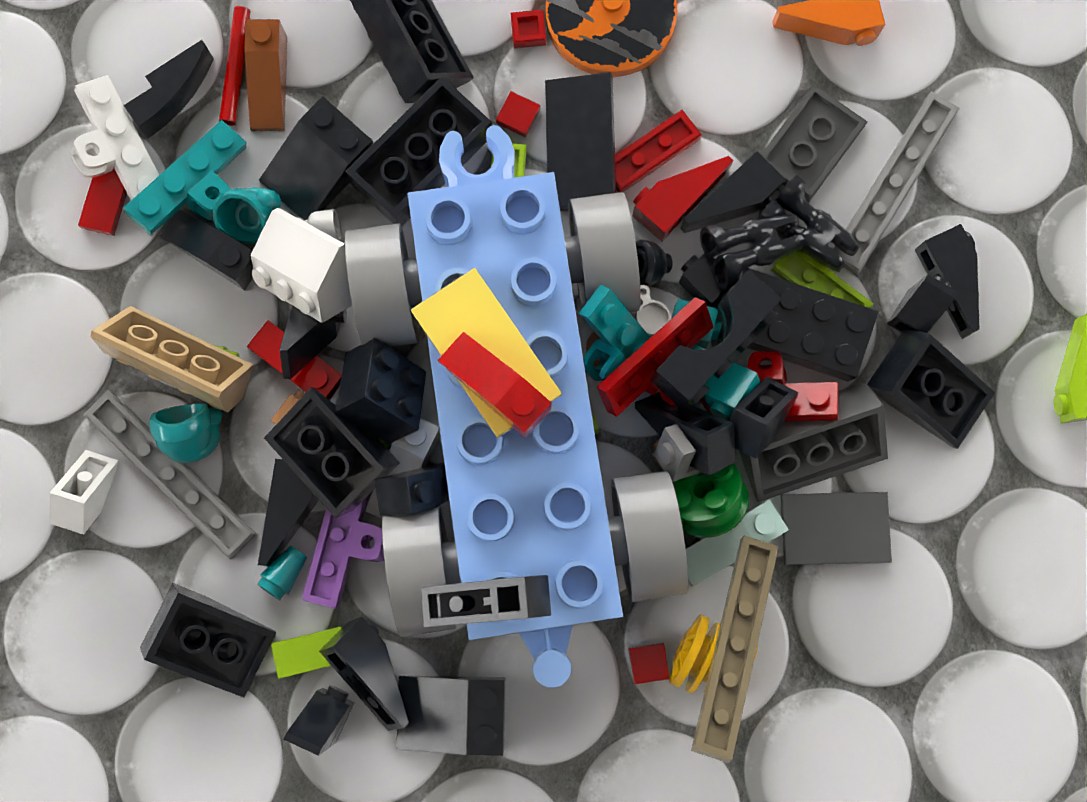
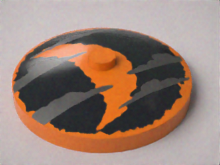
M546 0V26L550 39L557 51L576 68L589 74L611 72L613 77L626 76L648 67L666 50L676 25L677 1Z

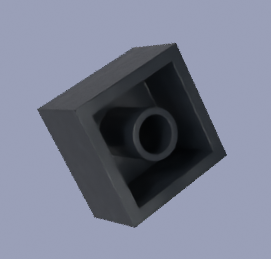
M373 338L364 345L361 344L346 352L335 412L388 444L419 430L426 371L380 340Z

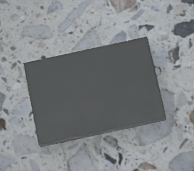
M813 84L761 155L786 179L783 184L784 186L796 175L803 179L806 183L804 197L809 203L868 121Z
M888 492L781 495L782 520L789 529L782 534L784 565L892 563Z

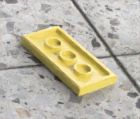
M473 268L411 309L412 314L440 355L452 345L462 332H465L521 375L549 401L553 402L562 395L476 268ZM459 381L497 439L513 428Z

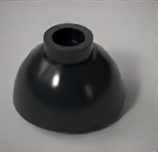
M649 240L636 241L640 285L650 287L658 283L665 274L670 273L673 266L672 257L654 242Z

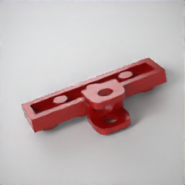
M695 297L596 387L608 413L617 417L644 391L655 395L659 390L665 402L670 405L675 404L649 379L679 345L691 349L714 328L705 301Z
M778 351L753 352L750 355L747 369L758 374L760 383L766 377H769L799 392L784 422L839 420L838 382L787 384V373L782 356ZM767 360L772 362V365H760V363ZM701 398L699 401H701L706 411L713 414L707 403Z

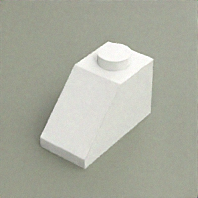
M85 450L50 492V524L84 535L102 511L118 468V460Z

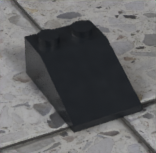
M322 96L297 122L259 181L267 189L274 190L279 194L281 201L298 217L307 220L311 213L323 211L350 183L345 171L373 144V140Z
M906 329L902 331L867 383L870 389L888 405L955 449L960 447L995 394L990 387L931 334Z
M310 388L264 439L331 514L338 518L353 511L376 488L374 479L388 476L400 462L375 435L336 413V405L315 388Z
M172 583L140 646V650L145 661L244 698L276 635V631L205 595Z
M399 676L398 688L409 723L404 728L397 729L396 749L460 755L503 756L506 677Z

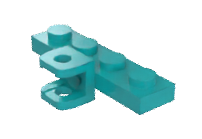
M221 120L124 206V213L150 236L186 203L200 218L214 223V204L224 192L230 190L229 186L217 174L246 149L247 142Z
M603 285L598 287L579 312L582 318L603 340L597 339L583 357L585 372L595 381L604 380L650 339V336L613 291ZM597 358H600L599 365L596 368H594L593 365L595 360Z

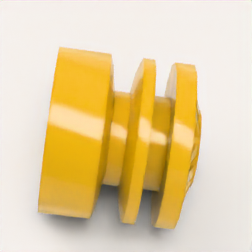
M702 614L698 615L692 626L684 633L673 658V668L669 679L670 684L680 687L689 674L686 691L691 694L697 690L702 681L707 684L721 624L715 622L706 635L710 618Z

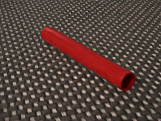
M235 6L233 11L219 122L222 120L228 126L236 125L245 59L246 19H250L251 13L250 9L243 6Z

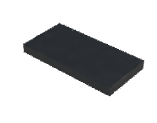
M611 72L545 80L547 173L554 172L560 211L568 210L569 199L616 193L613 76Z

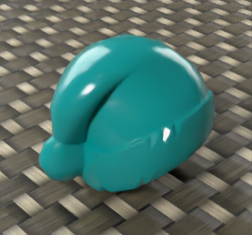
M253 187L228 190L220 196L213 207V220L216 228L240 243L256 244L272 210L281 207V198L274 190Z
M205 403L185 404L161 409L154 412L150 417V432L160 451L173 461L181 463L198 462L208 457L219 444L221 436L218 424L222 421V412L220 409L208 408Z

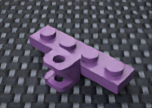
M369 495L353 511L338 518H335L326 508L302 596L303 601L339 609L352 557L372 562L384 561L382 528L362 522ZM374 538V546L370 548V541Z

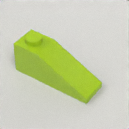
M1087 314L1074 321L1054 390L1053 406L1056 414L1060 417L1061 424L1087 420Z

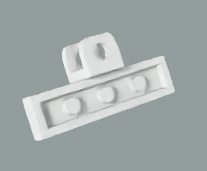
M106 75L75 85L74 91L94 131L85 133L75 139L71 158L80 175L85 178H92L111 172L114 168L130 200H132L159 176V173L109 76Z

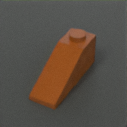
M246 19L245 65L250 130L285 131L287 35L280 19Z

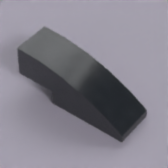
M200 40L147 74L145 77L152 87L123 105L148 139L165 127L183 110L205 79L214 58L203 40Z

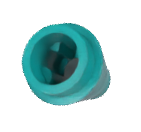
M290 545L287 551L283 552L260 574L262 578L257 585L280 601L285 594L289 595L307 557Z

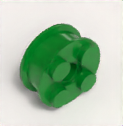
M734 463L715 474L707 475L700 472L672 482L678 502L682 528L692 536L711 538L723 535L735 528L747 513L749 493Z

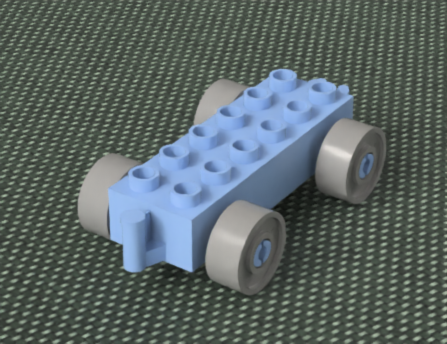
M492 125L486 131L487 147L493 154L494 163L486 173L480 175L471 174L461 164V157L464 153L462 137L458 132L450 131L446 134L440 146L439 154L440 168L447 187L407 193L416 259H409L405 237L400 223L348 230L345 233V256L349 289L361 344L364 345L373 338L380 340L389 347L419 343L418 321L412 314L411 309L473 268H476L562 395L552 402L549 413L526 438L512 428L497 439L456 377L437 361L441 355L427 336L455 540L448 541L440 506L415 514L383 515V551L390 603L396 629L400 637L456 629L457 625L424 627L421 587L548 575L551 616L467 624L469 640L519 633L535 660V663H533L535 679L545 687L556 688L563 685L571 674V663L569 657L566 658V652L573 624L623 617L615 566H622L630 602L684 595L688 591V568L682 522L674 486L667 471L612 479L611 491L614 517L608 518L572 291V284L577 283L580 302L583 308L598 287L603 285L613 291L629 312L639 311L640 277L633 224L627 199L623 192L569 199L568 202L571 237H564L554 172L514 178L515 151L510 137L499 126Z

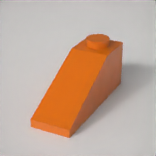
M809 0L779 6L772 21L773 27L842 45L856 43L858 46L874 42L886 25L879 0Z

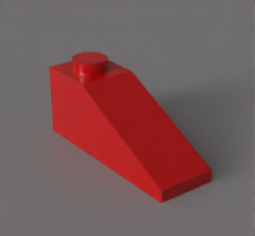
M726 156L658 181L650 190L645 187L633 200L635 207L632 216L657 239L663 242L729 172L734 160L730 156Z
M267 320L246 347L283 375L279 350L285 332ZM316 356L289 380L305 393L310 388H315L327 399L331 400L340 386L342 375Z
M462 332L437 360L524 438L532 432L551 410V401L521 375L465 332Z

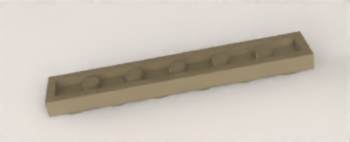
M745 535L739 542L691 748L693 752L726 763L733 759L779 546Z

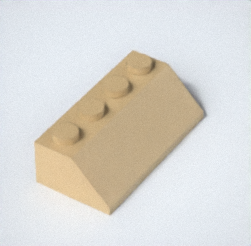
M129 306L93 329L90 335L103 353L117 359L118 362L130 365L148 374L153 379L161 380L178 388L184 394L192 395L209 403L213 408L229 412L244 398L254 365L132 306Z

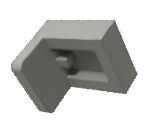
M678 425L665 427L654 456L664 471L669 473L672 482L700 473L699 470L690 466L696 450Z

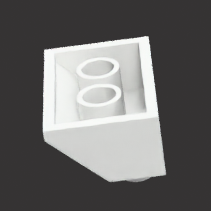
M279 208L272 210L251 253L253 264L252 276L256 284L321 323L351 307L352 301L347 275L345 244Z

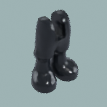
M796 175L783 188L777 202L774 200L770 202L757 219L787 215L785 210L796 214L806 224L807 228L797 224L795 227L780 234L787 238L804 234L807 245L798 252L805 253L825 267L840 272L844 268L845 262L828 244L830 242L849 256H854L860 246L849 232L832 219L830 214L823 210L815 209L808 203L804 197L806 183Z
M796 214L760 220L750 219L737 228L726 229L717 225L702 228L700 231V243L705 255L709 258L718 256L712 266L717 285L723 290L731 288L738 282L741 272L753 265H771L774 261L787 257L805 247L807 240L804 234L781 241L778 236L779 233L785 232L799 223ZM744 243L753 245L746 250L722 254Z

